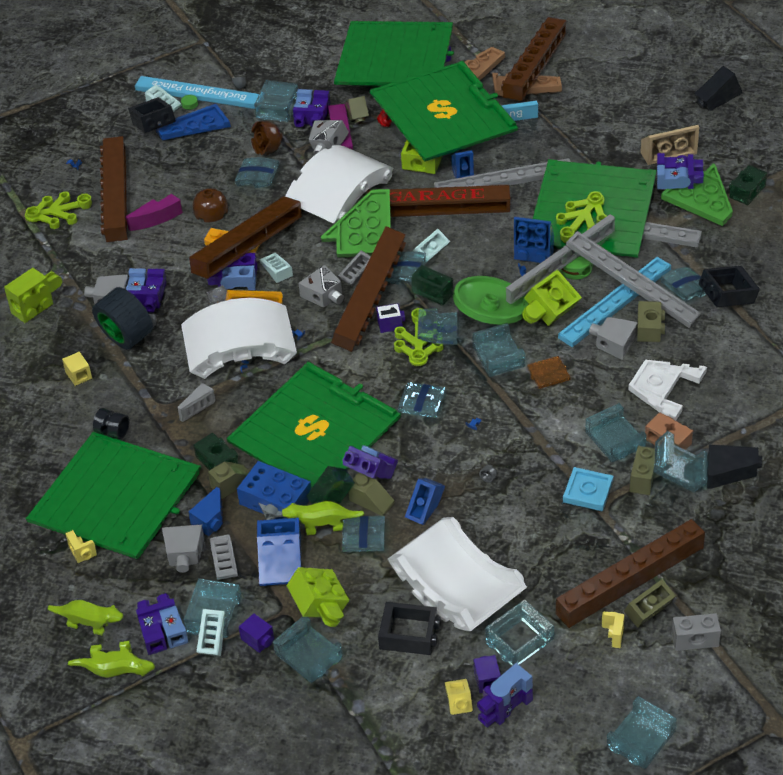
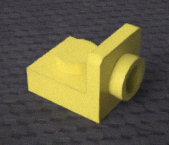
M73 530L65 533L68 546L77 563L89 560L97 555L93 540L84 543L82 538L77 537Z
M604 611L602 613V627L609 629L608 638H612V647L621 648L624 614Z
M467 679L445 682L450 713L454 715L471 712L473 708Z

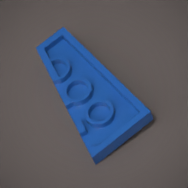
M213 104L175 118L176 122L155 130L162 140L231 126L230 121L218 105Z

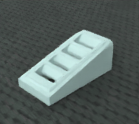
M154 85L145 92L146 101L159 97L169 105L171 104L173 112L182 106L179 101L157 85Z
M277 253L260 259V263L276 283L293 276L292 267Z
M203 609L197 653L221 656L224 611ZM208 617L218 618V622L207 620ZM207 626H216L217 631L207 630ZM206 634L216 635V638L206 639ZM206 643L215 644L214 648H206L205 645Z

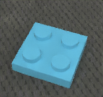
M574 467L563 495V503L603 511L614 476Z

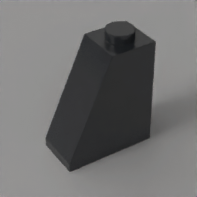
M722 66L694 94L697 99L696 103L701 108L705 107L711 111L741 95L743 92L735 73Z
M709 444L707 489L756 477L758 468H762V456H759V448Z

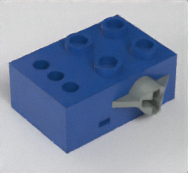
M260 461L255 464L237 488L239 504L264 514L266 520L288 519L283 517V509L291 503L306 506L312 498L310 481Z

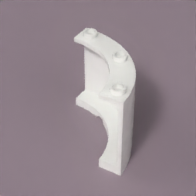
M333 145L330 149L325 148L318 152L300 170L302 174L297 181L294 180L285 197L300 201L301 209L335 224L368 189L378 184H387L392 177L393 167L345 146Z
M239 298L222 301L198 311L181 324L189 370L191 373L204 379L223 367L224 363L231 360L237 362L252 359V356H262L263 359L286 364L297 353L286 306L271 300Z
M454 517L442 518L388 558L397 575L402 581H408L414 589L412 590L413 595L424 606L437 607V615L441 616L443 621L447 622L450 620L454 622V627L465 631H472L527 588L522 574L517 569L504 567L491 560L487 554L481 552L462 531L460 523Z

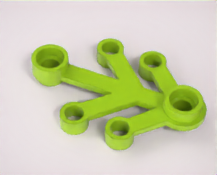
M64 191L59 194V197L53 203L51 196H45L37 207L32 206L26 209L25 219L29 222L42 221L48 223L50 228L57 229L60 227V221L56 217L46 216L51 214L66 219L68 224L73 225L78 221L76 214L64 211L78 207L85 210L89 209L92 205V199L89 194H81L78 196L77 201L67 203L71 198L69 192Z
M591 192L587 199L566 202L565 210L568 213H558L556 215V223L559 225H564L567 220L576 218L570 227H563L560 230V238L564 243H567L584 221L586 222L587 230L595 225L591 216L593 209H595L597 214V223L607 217L602 209L604 196L600 192ZM586 206L584 209L576 211V208Z
M416 308L411 313L412 321L415 324V337L408 333L404 327L399 326L394 330L397 339H405L415 346V349L413 350L406 346L403 340H397L394 342V350L408 355L409 362L412 365L422 366L427 363L430 354L434 351L440 352L444 348L443 341L440 339H435L432 345L424 350L423 346L434 338L443 337L444 334L429 332L423 336V329L419 328V323L424 324L427 320V315L424 309Z

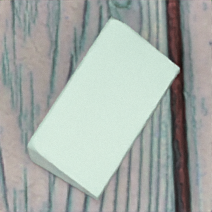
M437 229L421 242L411 254L428 262L450 241Z

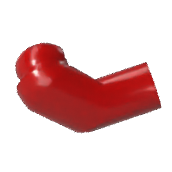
M382 109L377 117V121L382 127H389L392 120L388 119V115Z

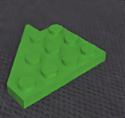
M714 163L706 171H703V183H694L693 189H688V187L666 189L661 194L662 200L721 226L732 217L733 210Z
M390 189L371 190L321 236L322 242H337V258L355 257L361 250L370 256L372 255L385 226L391 228Z

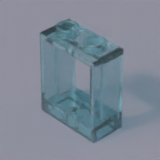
M523 600L485 628V641L491 649H495L505 662H509L512 666L515 663L519 665L554 639V626L526 600ZM520 621H523L537 635L514 651L500 636Z

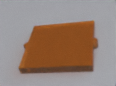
M559 356L527 365L531 379H534L539 389L571 380L566 370V365H563Z

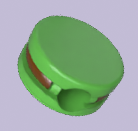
M580 255L560 269L559 272L568 279H583L590 275L593 264Z

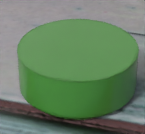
M195 95L182 97V107L186 110L196 108L198 106L197 97Z

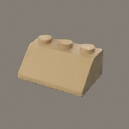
M690 126L642 138L641 154L648 165L657 163V153H664V157L697 154L699 126Z

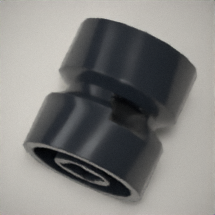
M100 408L93 420V430L103 435L108 434L116 439H123L130 425L128 415L119 412L114 413V411Z

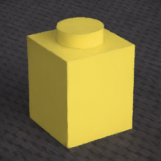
M80 351L62 359L65 372L75 386L92 379L89 364Z

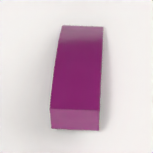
M173 194L168 195L159 202L152 199L126 216L128 230L134 231L153 227L177 217L183 213L180 199Z

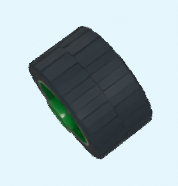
M122 287L114 288L92 307V313L98 326L111 341L125 350L131 349L153 330V321L146 308L133 294Z

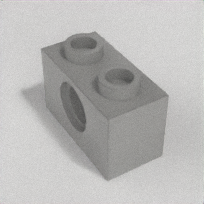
M717 613L673 617L671 634L675 651L719 647L721 629Z

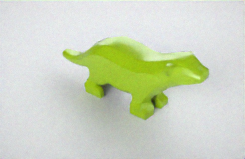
M323 501L309 506L291 503L282 510V515L286 518H299V522L305 525L306 534L314 535L316 534V526L327 524L333 525V531L343 530V519L361 517L364 515V511H352L335 502Z
M75 600L63 606H48L49 611L68 618L66 623L68 627L77 629V624L80 623L93 627V633L101 636L105 632L102 626H108L109 623L119 622L123 619V613L117 610L115 605L102 607L83 600Z
M130 641L120 642V651H110L107 653L100 651L102 645H93L90 648L91 658H79L68 661L69 666L85 667L94 674L106 678L124 673L145 676L155 669L153 662L140 659L132 653Z

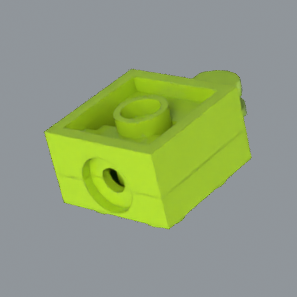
M406 140L401 152L402 169L436 174L443 156L424 162L410 142Z
M31 268L4 286L11 313L24 323L53 305L51 293L61 286L62 278L53 271L43 275L35 268Z
M557 269L532 287L526 294L524 299L529 304L524 308L522 316L528 323H535L542 318L549 326L574 308L582 297Z
M298 567L286 586L302 616L321 617L325 625L336 627L344 617L342 611L349 602V598L337 579L336 574L332 569Z

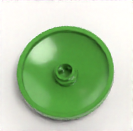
M472 276L462 279L456 284L453 293L454 303L460 311L475 320L489 324L505 325L518 322L523 318L522 312L528 305V302L524 299L526 295L513 304L506 301V287L511 283L489 276Z

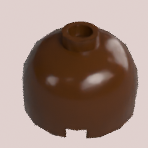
M257 121L253 124L251 133H254V138H251V143L255 153L269 155L277 151L283 139L277 125L270 121Z
M208 188L201 190L193 200L194 216L198 220L199 218L204 219V222L221 220L224 218L223 215L228 213L226 197L217 189Z

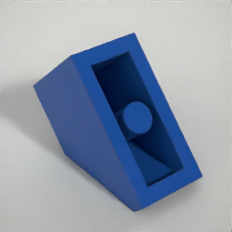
M472 150L455 153L451 156L452 171L455 179L474 175Z
M428 478L418 479L405 518L424 525L439 505L445 485Z
M218 487L188 511L191 525H202L203 533L207 536L217 531L223 524L222 498L220 488Z

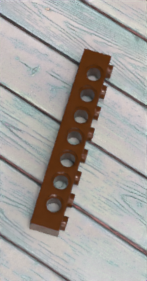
M548 17L542 23L541 28L536 32L535 37L531 39L524 53L520 55L518 62L514 64L505 81H502L501 90L503 91V98L520 101L524 99L565 37L566 20Z

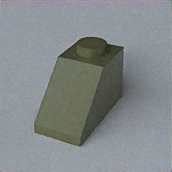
M365 96L348 99L344 103L350 121H355V123L364 122L365 118L369 116Z
M223 462L208 471L211 488L213 490L216 487L220 488L221 498L223 499L237 490L250 471L244 465Z
M360 472L348 484L349 501L383 517L395 503L394 499L376 479Z

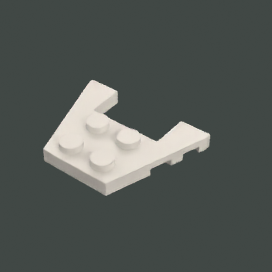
M645 360L630 382L629 391L658 412L676 421L682 412L683 405L669 401L666 398L680 377L699 384L706 374L707 367L699 366V368L689 367L690 364L675 366L670 365V362Z

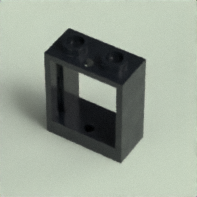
M159 97L128 108L132 123L144 133L176 122L172 106Z
M742 265L704 269L698 283L716 308L754 304L760 288ZM732 284L736 290L723 291L719 285Z
M386 602L378 634L379 649L431 655L432 647L437 646L438 635L435 632L436 629H440L441 616L437 615V607ZM400 618L428 622L426 637L391 634L394 619Z

